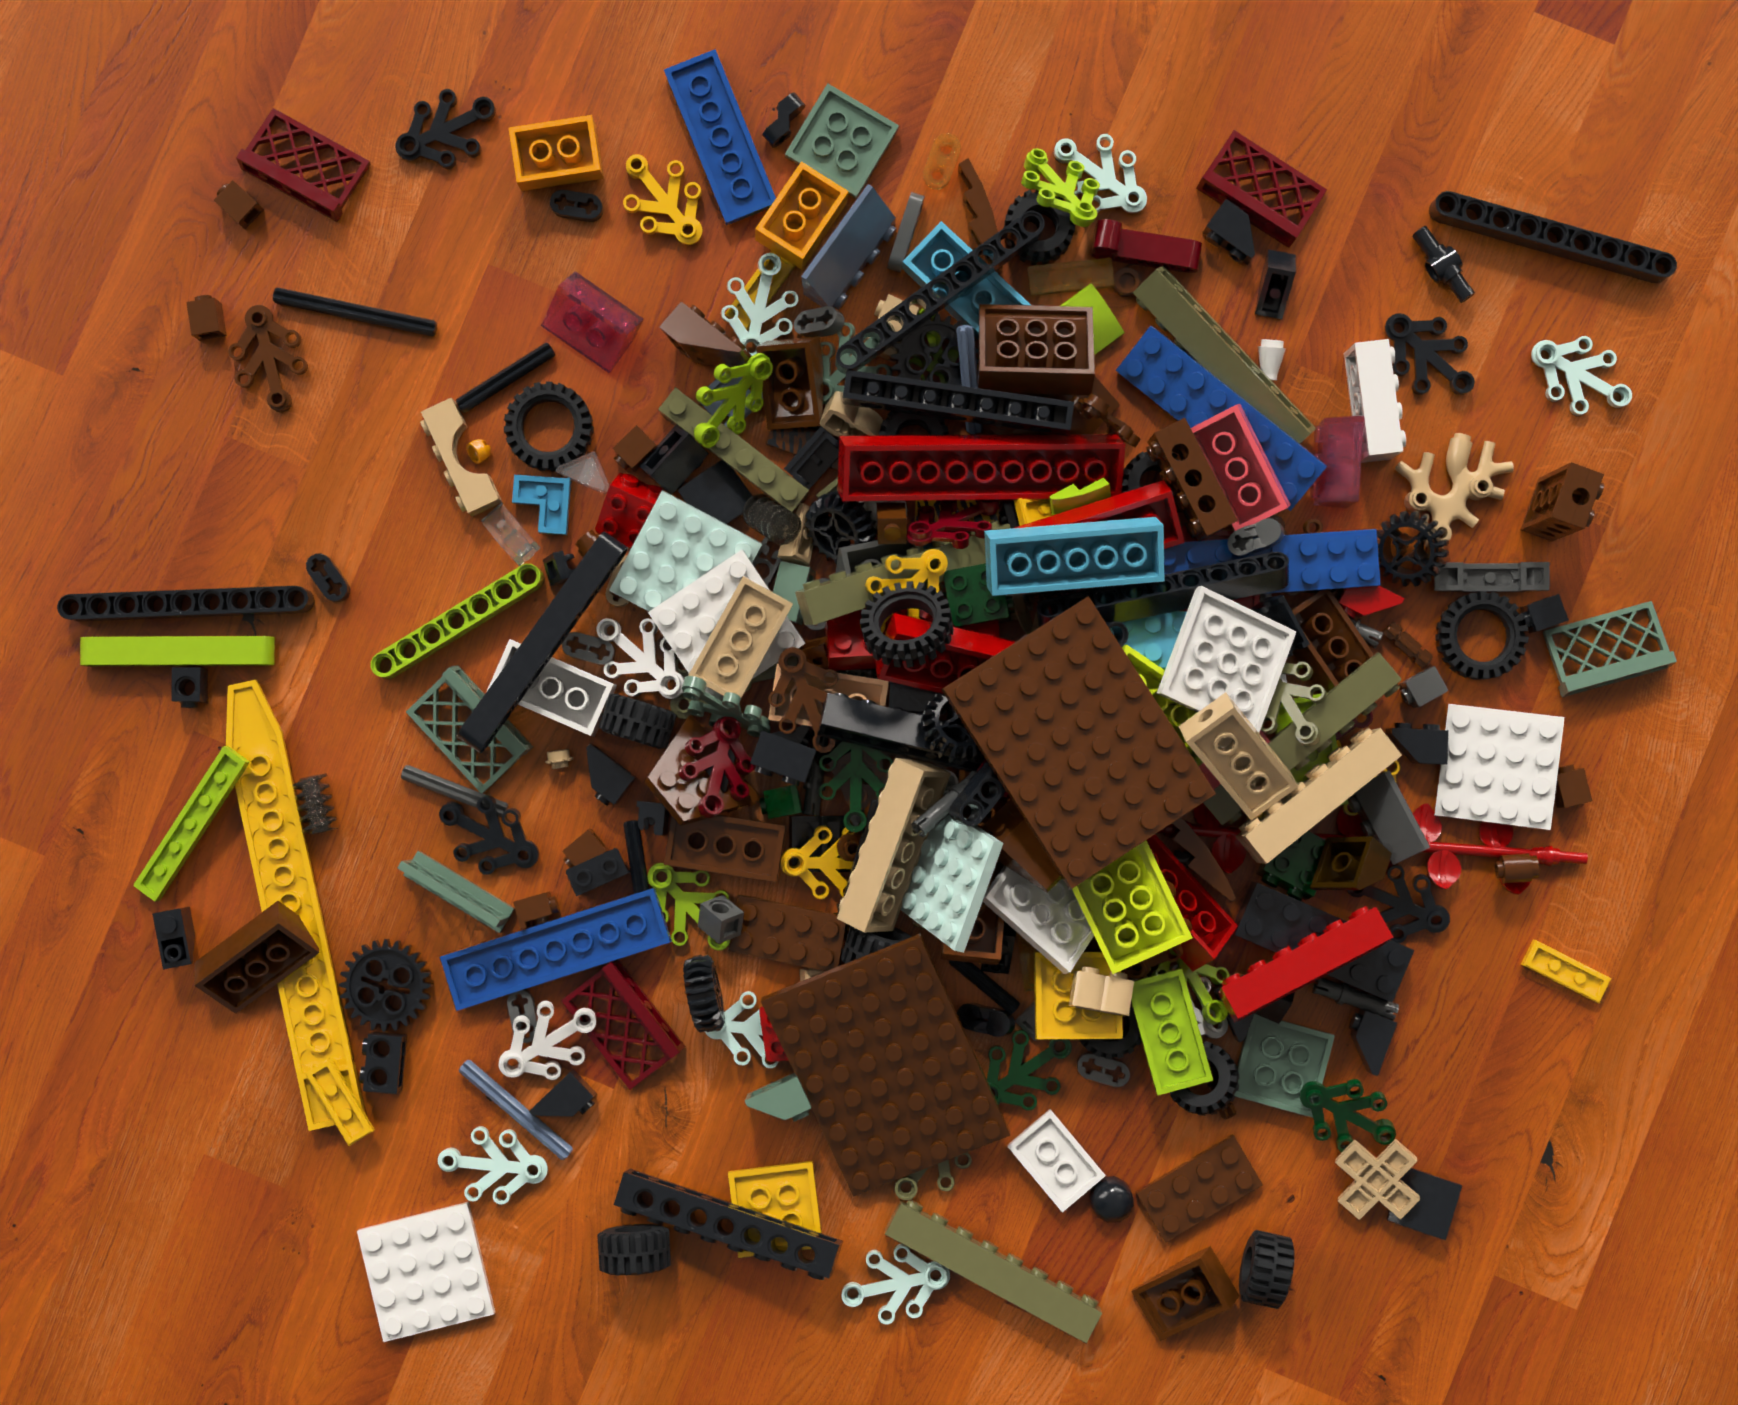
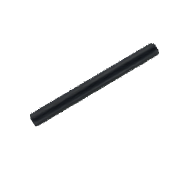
M278 287L273 292V301L281 305L428 336H435L437 331L436 321Z

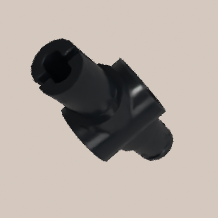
M1427 226L1416 231L1412 237L1426 254L1425 268L1430 277L1437 283L1442 281L1444 285L1448 284L1460 303L1472 297L1475 291L1461 274L1463 272L1461 269L1463 263L1455 249L1451 246L1445 247L1443 244L1440 245Z

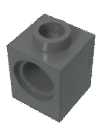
M1435 666L1429 667L1400 683L1402 699L1407 705L1411 704L1413 708L1421 707L1449 691Z
M721 895L700 904L698 927L720 944L741 935L744 912L725 896Z

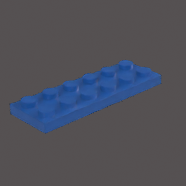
M716 49L664 69L726 225L769 209L776 197Z

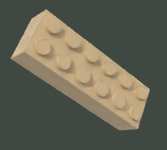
M1370 728L1361 729L1349 739L1352 742L1349 746L1346 745L1343 748L1340 746L1327 756L1330 760L1329 762L1322 765L1318 764L1305 774L1307 779L1304 782L1297 783L1298 788L1262 812L1263 814L1259 818L1248 819L1239 827L1241 832L1236 835V838L1256 863L1267 864L1402 756L1381 728L1372 730Z
M895 758L894 763L888 770V780L885 788L879 795V805L876 813L869 822V832L865 843L860 847L857 865L850 874L846 895L839 904L840 911L837 919L864 933L893 931L902 907L903 896L907 893L912 880L913 869L917 866L921 856L922 844L929 834L928 832L925 837H920L919 833L922 831L920 830L916 833L911 824L942 798L951 775L950 772L923 760Z

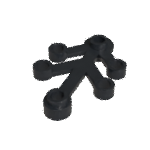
M444 89L439 94L440 103L431 128L422 134L420 133L424 120L431 117L432 108L425 101H419L415 104V115L410 129L407 133L400 135L395 144L396 152L402 159L413 161L421 156L440 163L444 169H452L456 165L454 154L448 150L440 152L426 146L434 141L464 150L469 157H476L480 154L481 146L476 139H465L451 133L478 120L482 122L492 120L496 114L494 103L487 97H479L473 102L472 110L446 122L450 108L454 107L457 103V96L452 90ZM446 95H452V101L448 103L443 101ZM427 107L428 111L421 115L419 114V109ZM488 107L490 112L487 115L480 114L482 108ZM407 144H415L414 149L406 151ZM476 144L477 148L475 151L469 152L467 150L468 146ZM445 156L452 157L449 164L442 162Z
M1397 313L1390 316L1385 323V333L1394 341L1395 363L1392 364L1393 374L1403 376L1410 369V364L1406 360L1407 343L1414 349L1416 380L1412 383V390L1415 394L1423 395L1431 387V383L1427 378V362L1450 381V388L1455 394L1464 395L1470 392L1475 384L1472 374L1467 371L1457 372L1435 352L1451 351L1454 354H1461L1468 347L1467 339L1463 336H1456L1453 339L1421 340L1415 334L1416 332L1429 331L1435 336L1445 332L1447 329L1445 319L1436 317L1433 320L1411 321L1407 315ZM1434 322H1439L1442 325L1441 331L1434 329ZM1395 324H1400L1403 327L1401 333L1394 330ZM1455 341L1462 342L1463 348L1461 350L1455 348ZM1397 363L1404 364L1405 370L1403 372L1396 369ZM1460 379L1464 381V389H1460L1457 387V380ZM1418 381L1425 383V390L1422 391L1417 388Z
M484 795L477 802V808L485 814L489 828L464 815L463 807L457 802H448L440 809L439 817L445 825L453 826L457 824L484 839L471 844H459L453 851L456 860L464 862L471 855L498 847L509 852L495 858L491 856L484 857L478 864L479 871L482 874L489 875L496 868L513 863L521 868H529L538 861L539 849L535 843L526 840L520 822L521 814L515 808H509L502 815L503 823L511 828L514 841L505 837L495 809L496 800L493 796ZM483 800H488L491 807L485 808L482 803ZM446 811H451L454 814V819L447 818ZM508 813L515 815L516 820L514 822L507 818ZM459 848H464L467 851V856L460 855ZM520 851H526L529 855L528 859L522 858ZM484 861L491 863V870L484 867Z
M1398 863L1389 866L1386 871L1388 878L1394 883L1398 896L1372 885L1359 891L1347 890L1353 897L1365 895L1393 907L1380 912L1385 923L1409 914L1419 918L1404 925L1394 924L1390 927L1389 930L1392 935L1397 929L1403 931L1400 937L1391 939L1397 943L1403 942L1407 935L1424 929L1432 933L1442 932L1450 923V915L1446 908L1436 905L1430 890L1431 882L1424 874L1416 875L1412 883L1414 889L1421 894L1425 908L1413 903L1404 880L1405 872ZM1393 869H1400L1401 872L1398 876L1393 877L1390 875ZM1421 879L1427 881L1426 886L1422 888L1417 886V882ZM1438 915L1441 917L1440 922H1431L1433 916Z

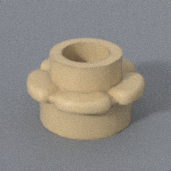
M569 749L547 752L548 761H545V763L551 764L552 769L564 768L569 766L568 761H572L573 757H570Z

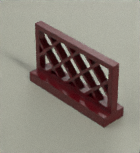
M274 108L246 150L241 149L236 157L243 171L338 222L343 214L342 208L371 165L369 160ZM278 119L287 125L288 131L272 135L270 127ZM305 134L311 138L312 145L296 148L293 137ZM290 138L293 149L277 153L274 141ZM271 143L273 154L260 156L255 153L260 144ZM331 148L335 151L336 158L320 162L317 150ZM314 151L317 163L301 166L298 155ZM295 155L296 168L285 170L280 167L278 159ZM354 161L360 164L356 173L344 175L341 163ZM338 164L341 176L325 180L322 168ZM319 169L322 181L309 183L304 180L303 172ZM343 182L345 190L339 199L328 193V185Z
M1233 130L1196 187L1197 190L1221 205L1227 199L1249 215L1252 225L1288 248L1294 243L1327 191L1323 186ZM1235 141L1242 145L1246 155L1232 157L1230 149L1232 142ZM1262 158L1267 161L1269 170L1256 172L1253 159ZM1247 161L1250 173L1237 175L1234 163ZM1229 164L1232 176L1223 178L1213 171L1218 165ZM1285 173L1290 176L1292 185L1279 187L1276 174ZM1271 175L1274 188L1261 190L1258 177ZM1252 179L1255 191L1246 193L1240 188L1239 181ZM1309 188L1318 195L1312 201L1303 202L1300 189ZM1294 190L1297 203L1284 205L1281 193ZM1275 194L1278 207L1270 208L1265 205L1262 196ZM1299 209L1300 223L1296 225L1288 220L1286 211Z
M619 959L608 963L561 1000L574 1017L578 1009L571 1000L577 995L589 996L588 1008L593 1010L594 997L609 999L607 1014L594 1012L596 1017L607 1019L605 1033L592 1030L586 1034L629 1090L686 1047ZM603 975L610 983L609 994L595 992L596 980ZM591 985L590 991H583ZM614 1000L624 1001L628 1007L627 1017L612 1015ZM582 1015L580 1016V1020L582 1022H588L590 1020V1017L588 1015H585L587 1016L586 1020ZM611 1019L626 1022L624 1036L610 1034ZM631 1022L639 1023L645 1029L644 1039L629 1037ZM609 1039L624 1041L622 1056L614 1055L608 1049ZM628 1042L643 1044L642 1059L627 1057ZM648 1045L658 1046L665 1056L659 1061L647 1060ZM626 1061L641 1064L640 1075L634 1080L625 1071ZM646 1064H647V1065H652L650 1068H648V1069L645 1071V1066H646Z

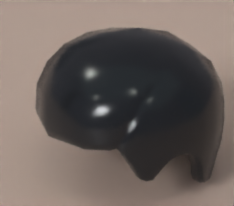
M1116 1176L1104 1177L1092 1187L1089 1194L1094 1213L1098 1218L1107 1223L1121 1222L1132 1213V1208L1134 1207L1132 1192L1128 1184Z

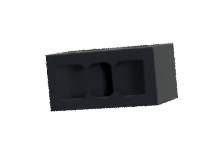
M372 1032L368 1034V1038H364L362 1055H366L365 1066L361 1067L359 1077L360 1083L363 1084V1091L398 1094L402 1091L407 1034ZM380 1041L388 1043L390 1047L388 1055L379 1053L378 1043ZM377 1069L386 1072L387 1081L385 1084H381L376 1080L375 1072Z

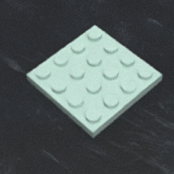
M662 490L609 591L647 611H651L742 549L751 563H753L762 543Z
M949 814L929 832L927 839L922 844L921 856L917 866L913 869L908 891L903 896L901 911L951 949L964 953L1003 842L977 825L967 826L954 822Z

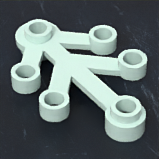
M1102 134L1096 142V148L1101 156L1102 169L1079 153L1076 144L1072 140L1061 139L1056 143L1054 156L1060 163H1069L1070 161L1082 163L1084 171L1100 183L1099 190L1109 189L1118 195L1101 198L1098 195L1094 196L1093 200L1099 202V207L1096 208L1097 213L1104 209L1122 207L1128 213H1138L1145 207L1147 195L1144 189L1136 184L1134 172L1136 156L1132 151H1123L1118 160L1120 167L1124 171L1125 185L1116 180L1111 152L1114 141L1110 135ZM1103 139L1108 140L1110 146L1104 148L1100 145V141ZM1067 145L1071 148V152L1065 154L1061 151V147ZM1129 156L1132 159V163L1125 164L1122 158ZM1077 181V190L1074 192L1076 196L1082 193L1081 188L1084 181ZM1135 194L1138 197V201L1132 203L1129 201L1128 196Z
M766 253L758 261L761 277L755 304L744 289L742 279L734 277L727 282L728 292L736 296L751 320L749 332L739 320L738 310L735 306L727 305L723 307L721 317L724 321L729 322L739 341L745 347L748 342L754 343L756 347L766 341L774 340L780 335H787L793 328L792 322L789 319L781 318L776 321L775 327L760 335L762 323L782 310L796 306L799 301L797 293L789 290L784 292L779 300L766 307L772 276L781 269V260L774 253ZM766 260L773 262L772 270L765 269L764 262ZM732 281H738L740 283L741 287L739 291H733L731 289ZM787 294L794 296L793 304L786 303L785 296ZM727 308H731L735 313L732 319L725 317V310ZM781 321L787 322L789 326L786 332H782L779 329ZM756 349L753 353H750L752 356L757 354Z
M1581 336L1575 341L1556 345L1550 340H1542L1533 347L1531 358L1535 365L1544 370L1548 385L1545 395L1549 401L1556 402L1562 399L1565 394L1564 387L1559 384L1556 368L1565 372L1572 398L1569 409L1575 416L1583 415L1589 409V403L1584 399L1580 382L1606 396L1607 402L1614 408H1621L1631 401L1632 391L1628 386L1618 384L1613 387L1586 371L1596 367L1609 368L1613 366L1617 361V356L1613 351L1606 350L1597 356L1570 362L1562 356L1573 352L1585 354L1592 349L1593 342L1588 336ZM1579 341L1586 342V350L1579 347ZM1542 350L1549 353L1548 359L1541 357ZM1604 355L1610 356V364H1607L1603 361ZM1552 388H1556L1559 391L1558 397L1552 396ZM1615 392L1621 395L1620 402L1614 400L1613 395ZM1576 402H1580L1583 405V411L1576 410Z
M746 991L740 996L739 1001L724 1012L725 1023L722 1029L712 1032L705 1031V1033L712 1039H722L734 1054V1061L738 1065L743 1066L749 1063L751 1053L747 1048H742L732 1035V1033H742L762 1057L763 1065L766 1068H774L779 1061L774 1064H768L765 1061L764 1042L759 1036L762 1035L759 1010L744 1022L732 1021L744 1009L753 1008L757 1002L756 995L751 991ZM745 995L753 997L754 1002L751 1005L744 1004L743 997ZM744 1051L747 1053L748 1059L743 1062L739 1061L737 1054Z
M483 1126L476 1127L472 1131L471 1139L475 1144L481 1145L492 1159L462 1156L455 1148H447L438 1156V1165L446 1172H452L458 1167L490 1171L477 1183H471L466 1187L464 1194L469 1201H477L482 1196L483 1191L504 1174L516 1173L518 1175L506 1186H499L493 1192V1200L497 1204H505L511 1195L526 1182L531 1184L539 1183L548 1173L546 1161L541 1156L530 1155L518 1141L516 1132L511 1129L504 1130L500 1134L499 1142L503 1147H510L520 1162L509 1161L490 1138L488 1129ZM481 1130L484 1132V1140L476 1138V1131ZM504 1134H511L513 1142L506 1143L503 1139ZM445 1156L453 1158V1165L448 1166L445 1164ZM530 1165L537 1166L538 1173L535 1175L530 1174L528 1167ZM471 1187L478 1189L479 1194L477 1197L469 1194ZM499 1190L506 1192L507 1198L505 1200L498 1198L497 1192Z
M898 1244L894 1248V1258L898 1262H907L920 1273L908 1275L885 1260L880 1251L871 1250L866 1255L867 1265L870 1268L879 1269L893 1279L862 1286L857 1282H849L843 1287L841 1297L847 1306L856 1307L862 1303L864 1297L895 1291L887 1305L882 1306L878 1311L879 1321L888 1325L894 1321L895 1312L911 1287L923 1285L916 1298L908 1301L906 1304V1313L909 1317H920L923 1312V1306L933 1290H940L948 1284L950 1272L948 1268L935 1261L925 1262L911 1253L910 1248L904 1244ZM900 1248H904L908 1252L904 1258L897 1256V1251ZM873 1254L878 1255L880 1261L876 1264H872L869 1261V1257ZM938 1270L941 1272V1277L939 1279H932L930 1276L931 1272ZM856 1289L858 1291L857 1297H849L847 1294L848 1290ZM912 1304L919 1306L920 1309L917 1313L909 1311V1307ZM888 1310L892 1313V1317L887 1320L883 1319L881 1316L882 1312Z

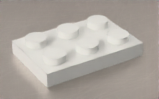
M1051 1109L1007 1145L1062 1212L1106 1176Z

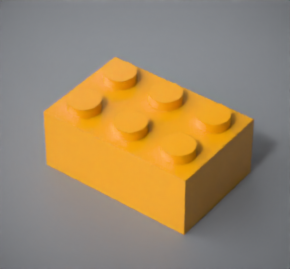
M592 115L509 127L516 181L521 191L604 179L596 124Z
M801 161L756 227L755 240L802 270L846 206L849 191Z

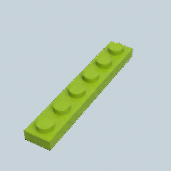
M223 746L133 885L154 902L161 900L250 761L229 746Z

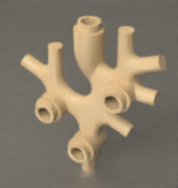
M1462 433L1454 434V438L1450 439L1446 455L1447 471L1453 486L1446 495L1434 493L1429 486V475L1435 454L1424 452L1420 468L1417 470H1413L1403 461H1400L1394 470L1404 476L1411 485V492L1404 499L1406 509L1410 512H1430L1432 522L1434 520L1438 521V525L1435 527L1436 531L1437 529L1445 530L1443 537L1440 538L1441 540L1446 539L1449 541L1451 539L1452 531L1449 526L1456 519L1462 520L1473 528L1479 519L1467 509V499L1481 500L1488 496L1502 500L1505 490L1494 487L1490 478L1498 474L1513 473L1514 471L1512 461L1494 463L1492 461L1496 443L1484 441L1478 468L1475 472H1470L1467 469V463L1473 444L1471 436ZM1478 483L1483 485V491L1478 489ZM1417 495L1422 498V504L1416 501ZM1426 540L1425 547L1428 548L1427 554L1428 558H1430V545L1428 540Z

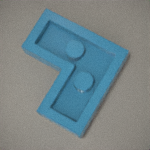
M514 475L512 503L540 506L539 534L567 535L571 479Z

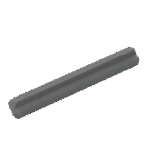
M405 765L401 773V779L475 808H477L478 800L485 795L410 765ZM495 799L496 812L499 817H502L503 813L508 809V804ZM483 800V806L485 808H490V802L488 800Z

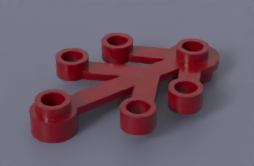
M999 499L977 500V504L953 515L952 513L957 510V500H940L941 511L938 522L933 524L930 523L935 520L934 508L931 506H921L918 508V521L909 525L906 535L907 541L919 547L926 546L932 541L952 542L954 548L965 549L969 546V534L965 531L975 532L976 537L985 539L984 531L992 530V524L988 521L971 522L966 520L979 514L986 516L994 515L1000 506ZM944 530H954V531H957V532L952 533V532H941V531H944Z
M724 716L719 718L714 723L713 731L699 738L693 737L685 744L686 753L690 756H697L704 750V747L718 741L716 752L694 763L688 762L679 769L680 778L683 781L690 782L697 777L698 773L712 767L707 793L698 803L699 812L707 818L717 816L724 808L723 799L719 795L723 773H725L732 786L730 795L734 800L741 801L750 792L748 785L742 781L739 774L743 776L750 774L755 769V765L750 763L752 758L748 757L739 741L741 726L733 717ZM723 728H726L728 730L729 735L725 733ZM691 743L696 744L698 750H694L691 746ZM729 747L738 760L736 769L728 756ZM742 762L748 765V770L743 767ZM685 768L691 770L692 776L686 773ZM737 787L742 790L743 795L737 792ZM706 803L711 806L712 811L707 808Z

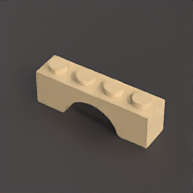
M449 398L421 411L424 420L420 421L426 435H432L436 445L432 446V449L438 461L443 460L448 469L444 471V475L451 487L455 485L459 496L455 498L462 512L467 511L473 517L503 503L492 478L487 473L477 474L469 472L459 462L457 444L460 436L468 426L456 401Z

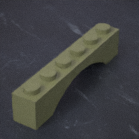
M676 387L658 409L664 418L682 428L694 440L695 427L700 423H707L712 417L711 414ZM721 423L717 427L720 432L718 442L713 447L707 449L745 477L773 502L794 516L800 503H804L810 495L809 490Z

